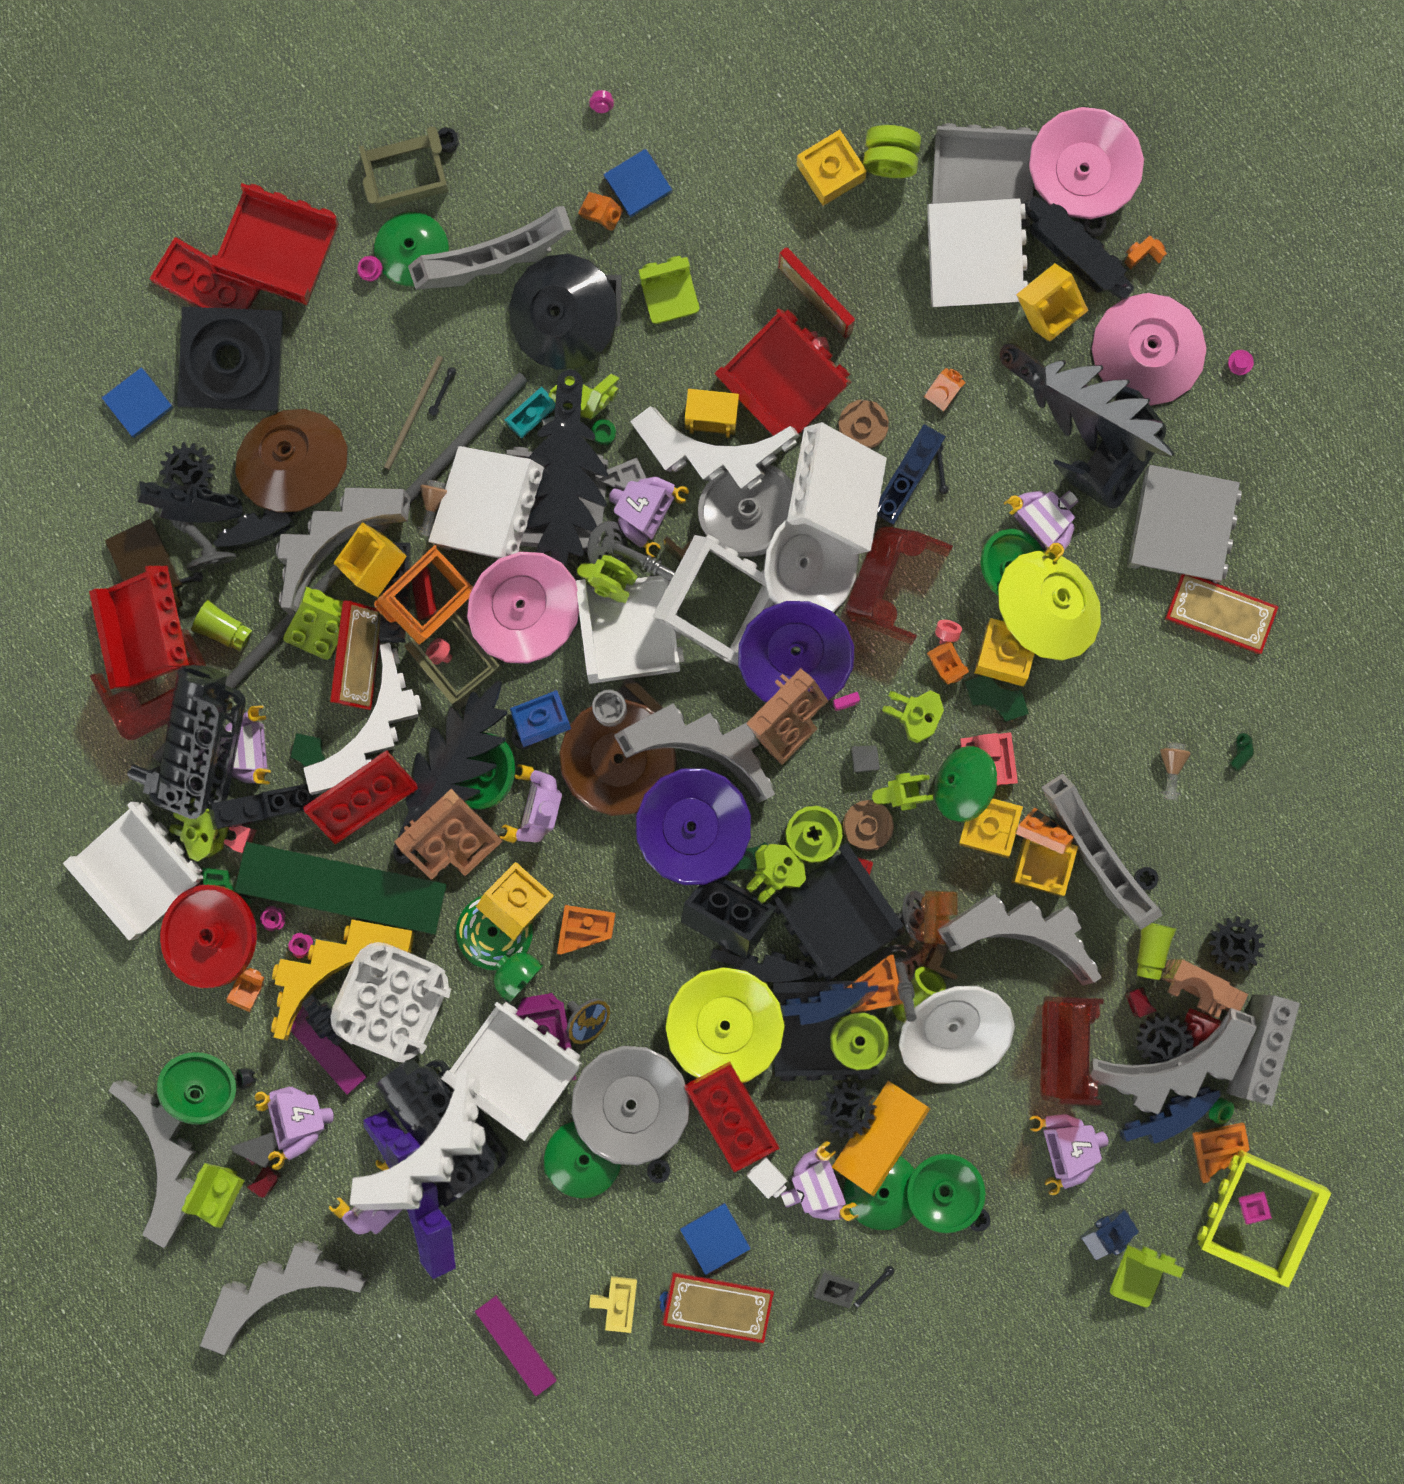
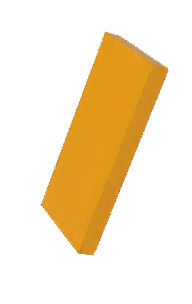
M887 1081L872 1104L877 1105V1109L872 1110V1114L877 1116V1119L869 1120L872 1128L864 1127L865 1135L863 1136L855 1132V1138L848 1141L832 1166L833 1169L872 1196L876 1194L931 1109L890 1081Z

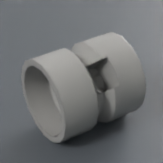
M604 690L598 693L593 700V713L597 721L602 725L608 727L616 726L625 719L627 706L624 698L618 692Z

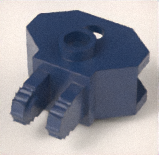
M1121 1209L1097 1220L1094 1223L1095 1225L1089 1228L1080 1238L1090 1250L1093 1258L1098 1260L1112 1253L1117 1255L1127 1249L1126 1244L1139 1231L1126 1210Z

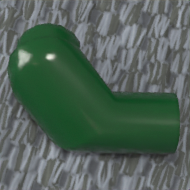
M1247 733L1237 735V755L1229 762V765L1237 772L1254 755L1253 741Z

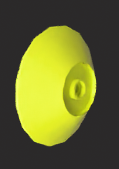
M1034 551L1019 555L1005 568L998 586L999 609L1007 629L1024 648L1042 658L1063 661L1080 656L1095 642L1101 625L1100 602L1092 582L1076 564L1062 556L1057 562H1054L1055 555L1053 553L1045 555L1044 551Z
M722 967L701 972L681 986L669 1005L665 1029L670 1051L684 1071L695 1078H699L730 1061L741 1081L745 1083L769 1068L781 1049L785 1025L780 1003L766 983L747 971ZM728 1021L730 1027L724 1030L720 1027V1023Z

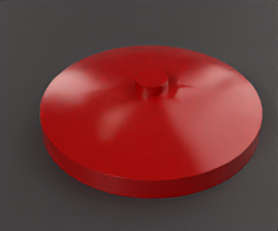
M218 885L195 886L181 893L167 909L160 932L162 954L170 970L184 983L198 988L221 987L237 979L250 964L257 941L255 919L247 903L236 892Z

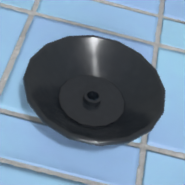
M569 253L546 256L529 266L515 284L509 304L511 330L521 350L537 364L556 370L580 368L597 358L611 341L618 318L616 294L606 274L590 260ZM558 306L560 313L556 316L554 309Z

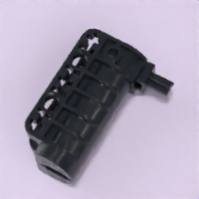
M200 665L183 666L177 671L161 766L147 770L132 764L127 772L129 779L144 784L143 793L148 794L149 799L154 804L189 819H196L202 816L209 804L227 800L246 705L245 697L240 691L226 686L227 674L220 670ZM231 697H234L233 701L237 703L234 707H232V702L229 701ZM224 719L231 722V732L225 730L223 726ZM224 743H225V746H224L225 749L228 750V752L225 753V754H223V752H224L223 748L220 747V745H222V744H224ZM216 766L223 770V778H219L215 774ZM216 790V795L219 796L218 799H215V795L212 794V791ZM193 802L194 806L198 808L196 811H193V806L190 805Z
M413 1058L398 1066L375 1084L407 1132L413 1136L420 1146L436 1130L452 1098V1094L447 1088L450 1085L444 1083L432 1067L441 1068L442 1071L439 1074L442 1078L447 1070H451L442 1060H433L420 1067ZM479 1109L476 1120L479 1122L478 1125L483 1127L487 1133V1139L482 1145L481 1154L452 1156L454 1169L451 1173L450 1181L436 1182L439 1207L443 1205L446 1208L508 1161L509 1154L506 1147ZM492 1141L494 1144L489 1147L488 1144ZM492 1150H493L495 1153L498 1152V1151L501 1153V1156L499 1157V1159H500L501 1162H499L498 1160H496V1158H495L496 1156H495V1154L492 1152Z

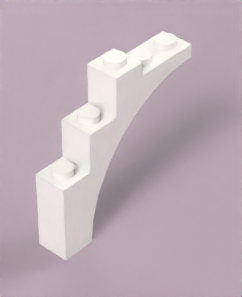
M651 406L630 421L666 471H679L687 464L685 460L689 459L703 480L708 481L711 479L715 481L725 473L723 469L726 468L739 487L744 490L747 488L753 490L762 483L761 478L765 476L760 466L766 467L776 460L775 455L782 449L785 452L797 444L796 439L800 437L797 431L789 426L775 436L754 444L735 447L715 446L698 442L684 435L669 424L656 408Z
M390 643L380 645L383 664L382 684L376 706L368 722L359 734L341 751L322 762L304 768L311 795L328 791L369 763L371 758L366 759L365 756L395 749L393 742H397L398 738L395 726L389 727V724L419 717L418 710H422L419 695L414 696L412 689L402 692L401 688L406 687L403 673L397 674L395 664L400 663L396 648L391 649Z
M458 1070L452 1098L436 1130L418 1150L394 1167L371 1176L353 1178L350 1205L361 1210L419 1209V1203L423 1195L422 1182L450 1181L451 1173L454 1169L453 1155L481 1154L482 1145L485 1142V1133L483 1131L484 1128L475 1123L478 1116L476 1106L477 1094L480 1091V1081L477 1075L469 1070Z

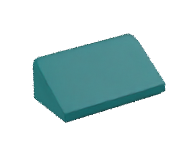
M541 386L504 421L522 439L555 409L556 402L549 397V394Z

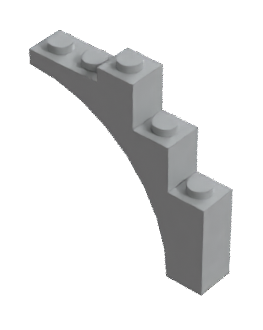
M559 206L530 224L498 238L454 251L421 255L408 268L415 289L464 286L477 275L501 274L514 263L539 261L552 251L550 246L569 233L572 227L565 207Z
M345 488L344 496L340 500L342 512L313 511L312 519L308 523L310 535L281 534L280 542L276 545V555L286 566L282 572L284 587L279 595L281 608L289 615H295L302 593L322 561L336 547L352 537L362 522L370 527L387 523L408 522L411 498L405 490Z
M671 704L614 735L626 758L646 750L681 748L705 755L730 770L747 787L756 803L775 795L772 782L765 776L760 767L759 758L751 750L759 744L756 740L757 737L746 723L722 735L718 721L709 713L685 726L682 713L674 704Z
M1062 773L1041 787L1060 826L1074 836L1073 842L1078 846V851L1084 863L1097 876L1110 901L1118 909L1121 908L1140 929L1163 916L1158 906L1148 897L1115 854L1090 815L1075 785Z
M994 894L983 898L938 929L951 952L962 949L984 938L1007 937L1020 939L1040 946L1056 956L1071 970L1082 986L1095 983L1102 978L1096 963L1085 952L1084 944L1074 934L1081 929V926L1078 923L1076 914L1069 907L1058 909L1043 919L1041 910L1031 900L1018 905L1006 913L1003 902Z
M1230 1008L1220 1026L1208 1039L1187 1053L1174 1059L1146 1065L1113 1064L1093 1058L1089 1066V1078L1099 1085L1107 1084L1117 1088L1123 1094H1133L1134 1105L1140 1110L1159 1114L1170 1088L1179 1095H1189L1195 1098L1207 1072H1210L1215 1078H1225L1232 1081L1257 1029L1256 1018Z
M124 1079L123 1082L116 1081L110 1087L109 1092L124 1102L139 1119L149 1137L155 1154L157 1168L156 1199L151 1217L142 1235L159 1246L166 1248L170 1246L188 1216L181 1209L185 1203L186 1196L190 1193L195 1182L186 1177L181 1179V1176L196 1151L191 1148L192 1144L181 1137L178 1140L175 1138L184 1122L170 1116L161 1104H158V1098L149 1093L141 1094L136 1091L137 1086Z
M303 1240V1243L298 1242L294 1245L285 1270H282V1265L273 1261L263 1262L258 1266L250 1290H246V1285L236 1281L223 1286L200 1346L225 1355L230 1351L238 1333L250 1317L263 1305L278 1296L298 1289L317 1286L340 1287L360 1293L364 1289L367 1279L362 1278V1273L359 1271L348 1269L346 1272L337 1268L338 1264L333 1261L324 1259L323 1262H320L323 1251L317 1249L318 1245Z

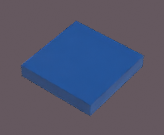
M646 149L604 174V178L630 218L672 193V188Z
M142 367L102 397L133 438L174 408Z
M557 690L510 708L523 747L571 729Z
M725 1203L680 1228L705 1275L751 1249Z

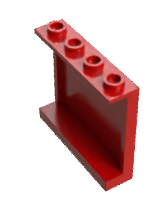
M242 183L240 187L243 193L217 256L212 255L209 262L212 272L307 305L339 226L337 216L328 209L321 208L319 210L313 208L305 201L297 200L296 202L290 200L282 193L274 192L272 194L264 191L262 187L256 184L246 185Z
M778 308L776 310L777 314L725 367L721 366L714 374L732 393L739 394V400L773 436L789 426L793 427L800 435L804 431V427L809 426L852 382L848 379L850 373L841 364L836 366L830 360L833 357L832 354L824 346L819 348L813 342L815 336L807 328L802 330L796 324L798 321L796 316L788 309L784 312Z
M146 566V572L110 588H98L89 591L110 690L132 688L189 665L167 566Z

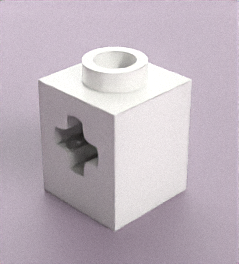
M766 1156L747 1173V1177L768 1199L772 1195L777 1198L787 1188L784 1185L787 1179Z

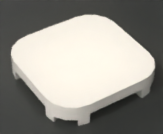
M381 942L368 944L355 957L333 1005L330 1016L332 1028L338 1036L347 1042L388 1057L396 1062L405 1063V1060L412 1059L418 1053L423 1054L427 1048V1045L423 1043L444 997L449 998L451 988L448 986L445 970L430 961L392 945Z

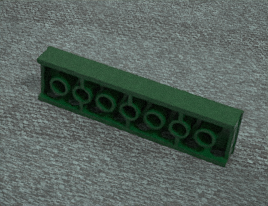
M246 842L235 892L437 935L448 884Z

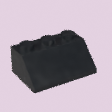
M722 877L706 885H699L684 903L681 922L742 958L747 959L759 944L776 911V907L767 902L761 903L757 896Z

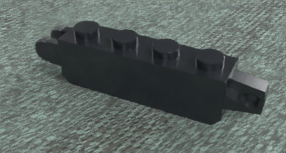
M1036 196L1024 202L1025 213L1033 221L1030 225V233L1095 293L1109 291L1121 300L1129 296L1134 286L1125 277L1124 273L1127 270L1122 266L1121 260L1104 250V245L1098 239L1090 237L1086 233V228L1081 223L1073 221L1067 215L1068 212L1064 207L1055 203L1048 205Z

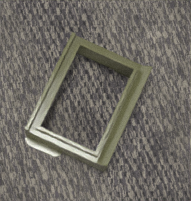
M435 127L427 128L428 135L366 151L364 145L359 146L367 176L363 179L366 197L370 204L375 205L376 210L449 192L439 156L442 146ZM431 147L440 182L383 197L379 196L371 162Z
M454 612L435 632L452 621L489 666L458 692L451 686L414 639L404 646L456 709H462L467 705L470 693L476 692L478 695L476 689L502 668L491 655L484 651L473 638L468 626Z

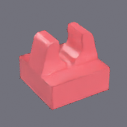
M245 826L229 827V830L236 833L237 838L233 841L225 839L224 844L234 851L243 853L245 843H252L256 830Z

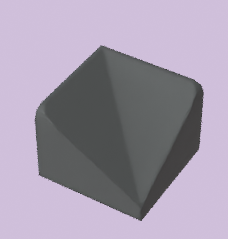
M876 745L851 747L853 773L880 770Z

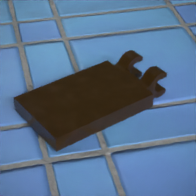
M151 519L104 540L123 581L146 572V566H167L176 608L184 606L177 592V589L183 587Z

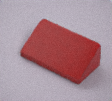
M425 566L412 579L419 620L431 619L437 613L430 569L428 566Z

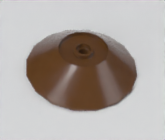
M307 409L282 410L262 419L246 434L236 454L235 474L242 492L257 506L275 512L302 511L322 502L337 488L347 468L348 446L340 428L325 415Z
M624 699L627 706L626 717L616 726L608 727L597 721L592 706L580 712L570 724L571 729L565 732L559 751L561 774L572 795L589 809L610 816L637 813L647 791L661 777L673 773L677 764L675 748L646 750L626 758L614 735L654 714L647 706ZM617 754L623 756L622 763L614 762V757Z

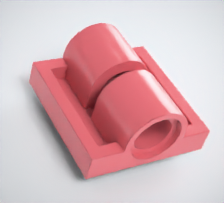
M1011 732L984 734L960 739V747H978L985 750L992 757L997 770L996 786L1018 783Z

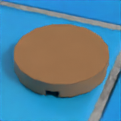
M856 400L848 404L842 411L838 422L840 433L870 449L879 446L885 439L888 431V417L884 409L873 401Z
M872 800L860 801L851 806L845 814L843 821V831L848 842L855 848L864 851L877 850L884 846L892 837L894 829L893 817L888 809L882 804L874 803Z

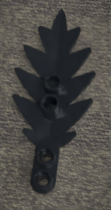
M1008 343L1001 348L1000 360L1002 364L1034 388V396L1040 408H1045L1047 401L1053 417L1066 436L1071 435L1073 417L1080 435L1091 451L1097 449L1098 429L1103 442L1117 460L1122 458L1123 441L1143 462L1147 460L1148 451L1167 457L1174 455L1171 448L1155 435L1165 426L1164 422L1151 419H1132L1150 402L1149 398H1127L1109 403L1130 383L1129 379L1104 381L1088 386L1087 384L1103 370L1104 367L1102 365L1082 366L1058 373L1066 364L1065 360L1043 366L1017 344Z
M566 370L559 375L554 420L544 425L537 433L538 437H549L528 457V459L543 467L548 466L543 470L535 499L548 496L538 504L529 516L526 530L549 524L540 539L536 552H551V557L561 562L564 566H566L569 553L580 557L584 556L580 538L573 525L593 532L597 527L591 513L578 497L602 507H607V502L598 487L581 469L584 468L603 477H608V472L602 461L583 439L595 440L596 437L584 423L580 422L583 380L581 375L574 370ZM571 378L575 382L569 386L565 384V381ZM566 403L573 405L570 410H565L563 406Z
M496 681L481 698L476 692L470 693L464 720L455 707L449 708L446 741L436 727L431 728L429 741L430 766L421 753L416 754L414 781L418 789L415 790V793L412 792L406 796L409 811L398 838L406 831L404 829L406 825L408 827L411 826L409 823L411 820L416 822L450 789L463 801H467L480 794L479 789L459 786V783L482 776L497 767L493 763L468 758L484 754L506 741L504 737L482 733L499 722L507 714L506 710L494 708L501 691V681ZM395 844L393 848L395 860L400 864L410 863L411 860ZM414 849L412 853L417 856L418 851Z

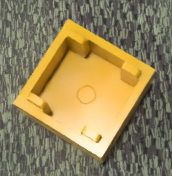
M841 130L836 131L797 155V167L822 206L865 181L867 170Z
M1055 263L1016 294L1033 331L1049 342L1088 311L1073 275Z
M688 389L685 430H690V434H693L694 431L726 434V438H730V435H735L739 394Z
M362 522L336 558L334 564L357 587L378 598L407 556L383 533Z
M990 618L974 673L1024 686L1028 680L1035 653L1024 648L1007 629L1004 621Z
M992 798L982 814L973 820L965 822L959 845L1009 858L1023 806Z
M1023 837L1011 883L1060 897L1065 896L1078 846L1071 844L1066 852L1061 854Z
M515 862L484 893L476 908L515 941L546 908L554 895Z

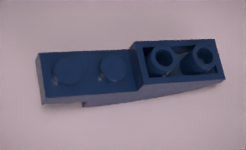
M925 424L922 426L879 499L878 516L894 525L946 436Z
M868 981L852 983V988H845L844 983L829 985V990L820 992V996L808 997V1002L801 1003L800 998L786 999L785 1005H780L782 1016L800 1015L801 1025L837 1018L853 1011L868 1001L878 991V985L868 986Z
M1210 1086L1200 1088L1195 1098L1192 1096L1186 1098V1096L1182 1095L1170 1098L1171 1103L1165 1104L1168 1115H1165L1164 1112H1159V1114L1150 1115L1149 1121L1140 1123L1138 1119L1125 1123V1128L1119 1130L1122 1140L1127 1142L1148 1135L1149 1141L1156 1144L1181 1133L1204 1116L1220 1097L1219 1090H1211Z

